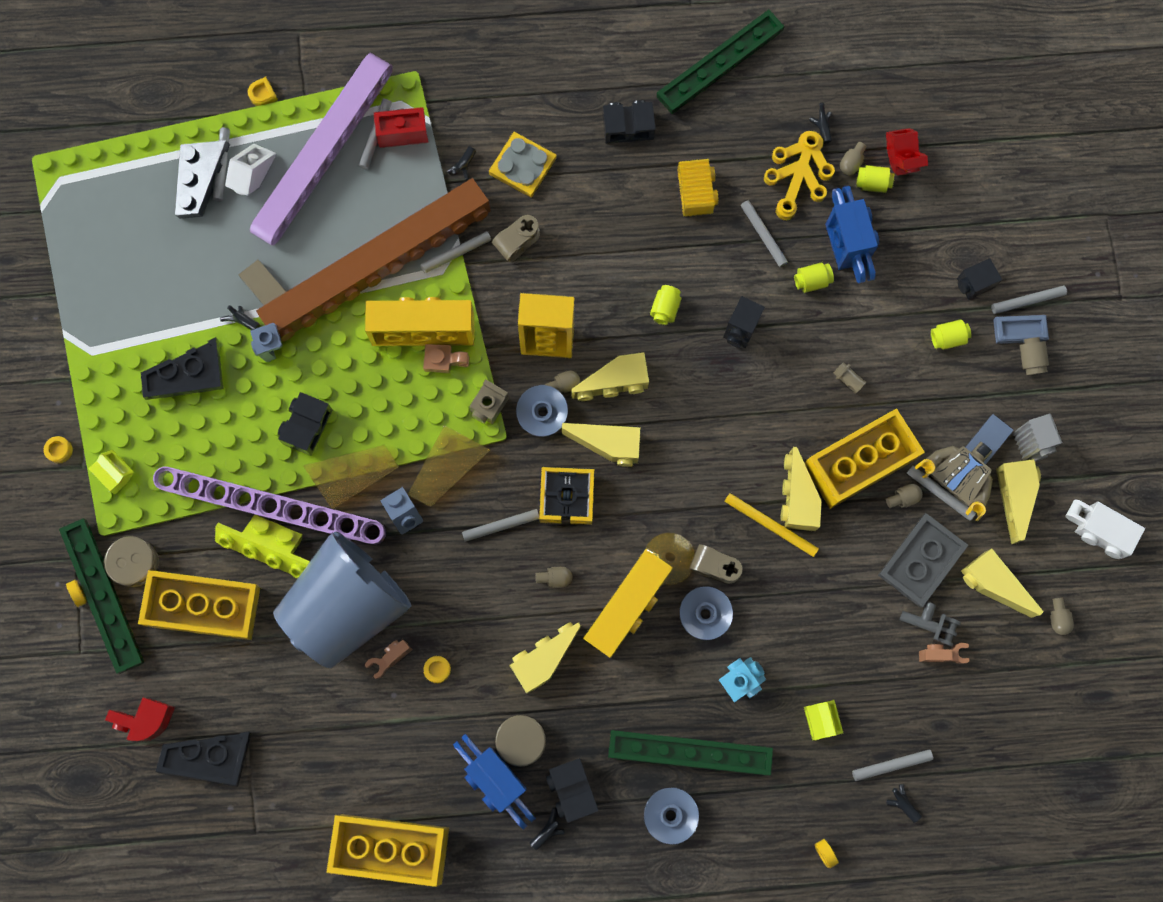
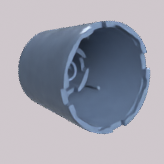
M336 531L328 536L273 612L275 620L291 639L292 645L327 668L336 666L406 613L411 607L408 597L385 570L380 574L369 563L372 558L346 536Z

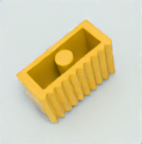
M709 159L679 162L677 171L683 216L712 214L715 205H718V192L713 190L712 182H715V169L710 167Z

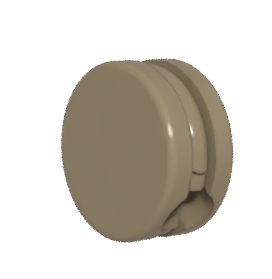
M128 536L118 539L108 548L104 565L107 574L113 581L127 587H139L146 584L148 570H158L159 557L157 551L150 543L138 537Z
M524 715L510 717L501 724L497 731L495 739L496 749L500 757L508 764L520 767L531 765L544 752L546 746L545 732L541 725L531 717Z

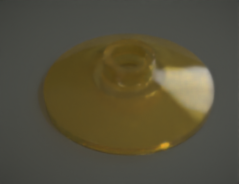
M663 533L654 537L647 544L645 549L673 567L671 573L664 581V585L681 583L690 576L692 571L689 568L695 552L686 538L675 533ZM667 553L674 554L675 560L673 562H668L665 559Z

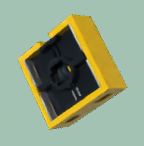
M542 467L540 522L561 523V519H570V524L592 525L594 469Z

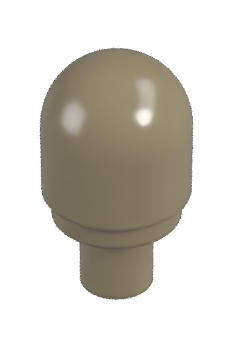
M858 142L854 149H849L840 162V169L844 174L853 175L864 162L862 154L867 148L864 143Z
M565 371L557 374L554 377V381L544 385L551 386L564 394L572 391V388L580 383V377L574 371Z
M908 484L898 488L894 496L886 498V503L889 508L897 505L901 508H907L920 502L923 493L918 485Z
M563 566L547 568V572L535 573L536 583H547V586L552 588L567 587L573 578L572 572Z
M1063 598L1052 599L1054 611H1050L1052 628L1059 635H1067L1074 628L1072 612L1070 613V609H1065Z

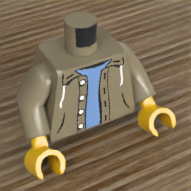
M980 442L972 452L964 446L960 448L949 446L939 449L915 466V469L919 467L925 469L926 474L922 476L923 478L930 475L966 506H970L965 512L966 515H969L971 511H975L978 515L976 521H979L985 514V506L990 498L993 480L990 475L992 470L983 463L993 452L986 444Z

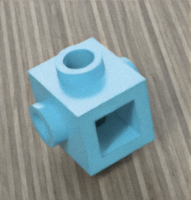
M751 657L744 662L741 658L737 659L727 667L730 672L719 679L734 702L744 695H747L748 698L754 696L762 690L760 684L766 680L763 668L757 661H753Z

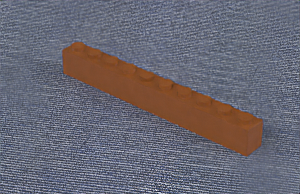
M471 178L257 309L256 312L264 325L275 323L281 341H287L301 328L313 325L322 315L334 312L343 302L357 298L361 291L378 285L382 278L390 273L395 274L399 272L403 265L411 260L416 261L420 259L429 249L441 246L450 236L460 234L471 223L486 218L488 213L491 212L489 200L474 179Z

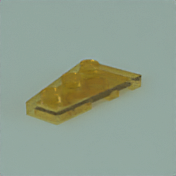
M444 426L408 495L430 507L433 506L490 449Z
M384 444L306 464L303 467L331 509H334L399 466Z

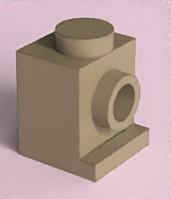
M485 379L483 386L469 406L470 411L473 413L472 417L485 424L488 421L493 424L509 399L508 392ZM487 398L492 400V404L489 406L482 404Z

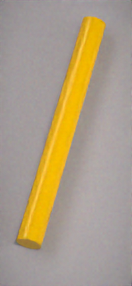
M731 493L724 502L812 557L817 553L818 547Z

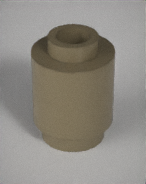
M1040 337L1024 339V344L1019 346L1022 367L1026 369V375L1048 372L1049 359L1046 341L1040 342Z

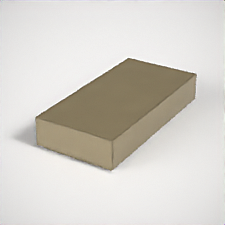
M256 260L238 274L263 305L286 292L259 260Z

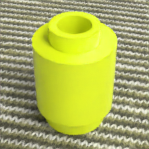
M868 165L865 168L859 167L857 187L862 188V190L887 193V189L893 187L894 173H890V168Z
M821 262L799 268L797 274L794 275L797 289L807 293L828 287L830 283L834 282V275L830 264H823Z
M663 285L661 290L657 291L650 312L656 323L668 325V323L674 322L681 302V291L679 289Z
M963 320L940 324L936 328L931 329V339L935 349L941 348L944 350L966 345L968 339L971 338L970 326L968 323L964 324Z

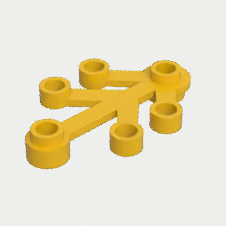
M815 131L804 132L799 137L798 143L787 148L777 147L772 153V160L776 164H782L786 161V158L801 153L799 161L778 170L770 168L764 175V182L770 186L777 184L781 179L793 175L786 197L781 199L776 207V214L782 220H790L794 217L797 211L795 199L803 178L811 191L813 201L821 202L827 194L826 188L819 185L808 164L812 156L819 168V177L822 180H830L835 172L834 166L826 162L820 151L823 146V139ZM807 140H813L815 144L810 145L807 143ZM776 153H782L784 157L778 158ZM828 169L831 174L826 175L822 170ZM773 174L775 175L776 179L770 180L768 178V175ZM815 191H821L823 196H817ZM788 204L791 206V209L786 210L783 208V205Z

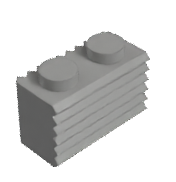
M1051 414L1029 420L1012 434L1015 436L1014 440L1017 441L1016 445L1019 446L1018 450L1021 451L1020 454L1023 455V460L1034 459L1035 462L1043 460L1048 455L1057 452L1056 447L1063 443Z

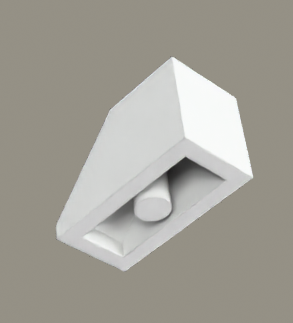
M252 144L230 159L225 186L233 189L237 194L250 195L260 187L275 159L276 153L259 145Z

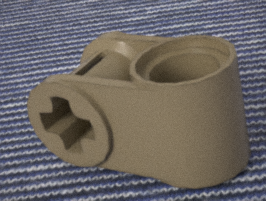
M523 215L507 229L497 234L492 244L508 262H512L539 239L538 221L531 215Z
M701 544L698 545L689 568L697 574L714 578L727 584L735 583L742 574V564L739 560ZM729 565H733V570L737 572V574L732 573V575L728 577L726 576V570H724L723 567L728 568Z

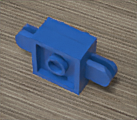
M850 186L843 187L842 191L840 188L833 189L832 199L834 207L825 225L838 270L853 267L857 283H863L865 279L867 281L875 280V269L871 257L879 245V236L877 231H873L871 209L866 207L864 199L854 201Z
M465 733L461 738L477 758L473 760L458 741L453 744L455 749L469 764L464 769L468 773L464 778L474 790L478 788L482 790L486 795L482 800L492 812L497 809L501 813L506 809L524 830L527 824L511 806V803L514 801L524 815L533 822L536 819L535 816L519 798L527 788L493 747H489L482 753Z

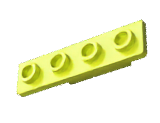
M258 515L253 516L243 532L217 523L215 527V542L222 547L233 549L250 559L261 561L271 568L280 569L297 579L310 562L293 554L302 541V534Z

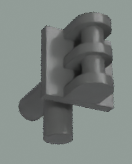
M926 602L921 617L902 611L900 621L935 633L932 643L953 648L952 639L957 636L955 631L957 627H960V621L949 618L945 614H942L939 623L931 621L936 605L930 602ZM944 622L949 624L948 628L942 627ZM940 633L945 634L944 639L939 638Z

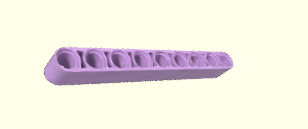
M369 53L364 58L253 220L250 233L272 246L280 240L390 78L393 70L391 64L372 53Z
M161 467L153 475V482L157 488L178 495L329 534L336 531L349 539L368 544H379L386 536L385 527L380 522L171 467ZM167 473H172L174 481L170 486L166 487L163 483V478ZM197 479L200 484L199 489L195 493H191L188 488L189 483ZM218 486H223L225 488V495L222 499L217 500L214 496V491ZM248 492L251 495V502L243 507L239 499L243 493ZM274 499L277 503V508L274 512L267 513L265 504L268 500ZM299 505L303 510V514L299 519L293 520L290 511L294 506ZM321 512H326L329 517L327 524L322 527L316 524V516ZM345 519H352L354 522V529L349 533H344L341 529V524ZM372 525H377L380 529V535L378 538L370 540L366 534L367 529Z

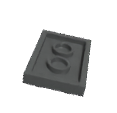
M925 513L878 576L921 608L968 547V544Z

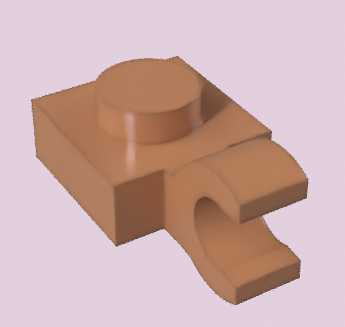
M426 344L423 369L425 372L450 373L451 366L469 367L470 357L468 352L452 353V346Z
M395 640L385 648L386 654L381 659L371 658L365 663L366 668L371 667L373 664L379 665V671L373 676L375 679L381 678L387 669L393 667L412 651V648L406 641L398 642Z
M959 643L954 645L951 650L944 649V645L940 644L927 645V649L919 651V662L968 663L969 658H961L958 651L960 648H969V644Z

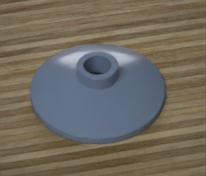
M538 385L529 388L522 394L517 403L516 414L524 430L532 435L544 437L552 435L562 428V423H565L567 419L568 406L564 396L557 389L547 385ZM541 408H547L548 410L547 415L544 417L539 415Z
M699 587L692 590L685 596L680 606V620L683 627L690 635L701 640H712L720 637L728 630L733 619V609L729 599L723 592L713 587ZM706 609L710 612L708 619L701 617L700 613L702 610Z
M664 788L654 793L648 800L644 810V821L649 833L655 839L666 844H678L691 837L696 830L699 812L695 801L688 793L677 788ZM669 810H673L676 814L675 819L672 821L666 819V812Z

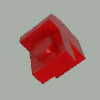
M907 128L886 132L887 153L891 168L896 176L919 172L920 167L928 166V156L919 152L917 131Z
M143 697L136 716L117 710H109L105 720L113 723V729L128 733L126 740L149 741L165 731L175 707Z

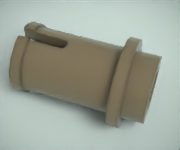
M842 362L833 372L836 376L835 379H840L855 394L866 383L865 380L850 368L849 363L846 365Z

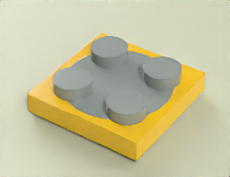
M513 132L490 168L489 175L532 198L556 160V154Z

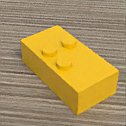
M520 293L518 331L522 355L572 358L574 297Z
M403 297L399 301H366L365 332L372 346L474 345V312L471 300H441L437 297H428L425 300Z
M896 408L814 454L805 462V466L814 484L831 509L915 461L925 452Z
M645 549L583 639L611 658L629 632L634 634L643 622L639 618L643 611L650 612L658 600L654 596L671 573L673 567Z
M148 570L138 624L152 628L252 640L260 587L257 584Z
M344 814L335 815L327 873L437 887L442 884L449 828Z

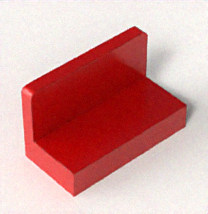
M424 107L374 112L375 132L380 148L428 143Z

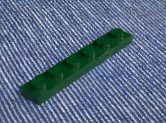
M768 9L659 90L656 97L671 114L675 113L782 33L785 26Z
M82 518L60 528V534L116 674H122L143 664L144 660L111 578L106 572L103 558L88 521Z
M611 730L608 758L771 775L773 748Z

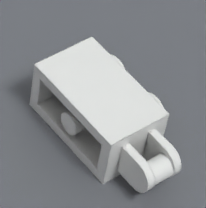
M1074 500L1066 514L1068 520L1078 525L1075 533L1082 536L1081 539L1084 542L1100 546L1105 549L1107 555L1115 559L1131 556L1145 530L1144 527L1100 502L1089 506L1082 501ZM1080 511L1085 513L1083 518L1079 516Z

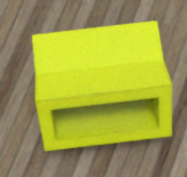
M114 450L101 453L97 461L88 468L113 494L122 489L134 474V471Z
M835 700L804 707L812 740L843 733Z

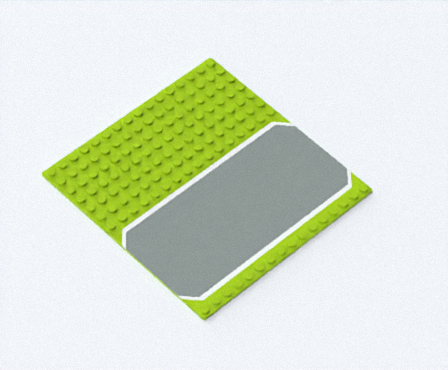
M416 71L390 76L285 233L273 246L250 233L251 224L344 87L44 153L32 158L100 535L109 536L226 508L225 506L157 488L153 482V475L161 467H171L280 495L502 442L506 439L507 436L501 412L493 424L488 421L484 424L472 417L473 413L469 407L483 386L485 379L493 384L494 382L463 255L427 273H424L421 268V264L460 245L458 234L447 238L441 246L429 249L420 259L416 261L411 260L403 265L399 272L395 274L390 273L382 278L378 285L361 291L357 298L343 302L334 312L322 315L310 327L301 328L289 340L281 341L283 346L280 349L274 350L276 357L274 360L266 362L261 357L255 355L251 346L253 339L250 329L240 323L220 321V317L233 315L227 309L229 305L237 311L238 306H242L244 313L248 317L258 322L260 327L265 326L256 312L257 309L264 305L238 275L256 260H259L287 292L447 194L420 77ZM383 99H388L392 102L389 111L424 107L428 143L380 148L377 143L368 170L359 167L374 125V112L379 111ZM220 128L230 129V147L227 156L225 184L230 159L252 144L259 145L276 153L275 159L260 187L250 195L237 194L233 189L224 185L223 201H214V178L212 183L213 191L203 217L180 219L175 215L181 144L219 141ZM403 297H410L415 300H425L428 297H437L441 300H471L474 312V345L452 346V353L468 352L470 357L469 367L451 366L450 373L425 372L423 369L425 346H372L365 332L366 301H399ZM215 337L218 339L223 389L150 400L143 398L141 372L168 359L173 360L186 354V351L205 345ZM300 392L328 403L333 409L312 456L287 447L278 440V429L283 421H289L292 414L289 412L290 404L294 398H298ZM487 398L482 404L489 406L492 404V400ZM114 450L134 471L128 483L116 494L110 492L88 469L97 461L101 453ZM167 473L163 478V483L166 487L170 486L174 481L172 473ZM194 479L189 483L188 488L191 493H195L199 489V481ZM218 486L214 491L215 498L220 500L225 495V488L223 486ZM248 492L240 496V504L251 502V495Z

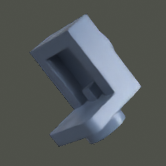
M271 323L251 330L253 339L251 346L255 355L261 357L266 362L276 359L274 350L280 349L283 346L277 325Z
M403 487L380 500L401 534L408 532L423 522L422 517Z

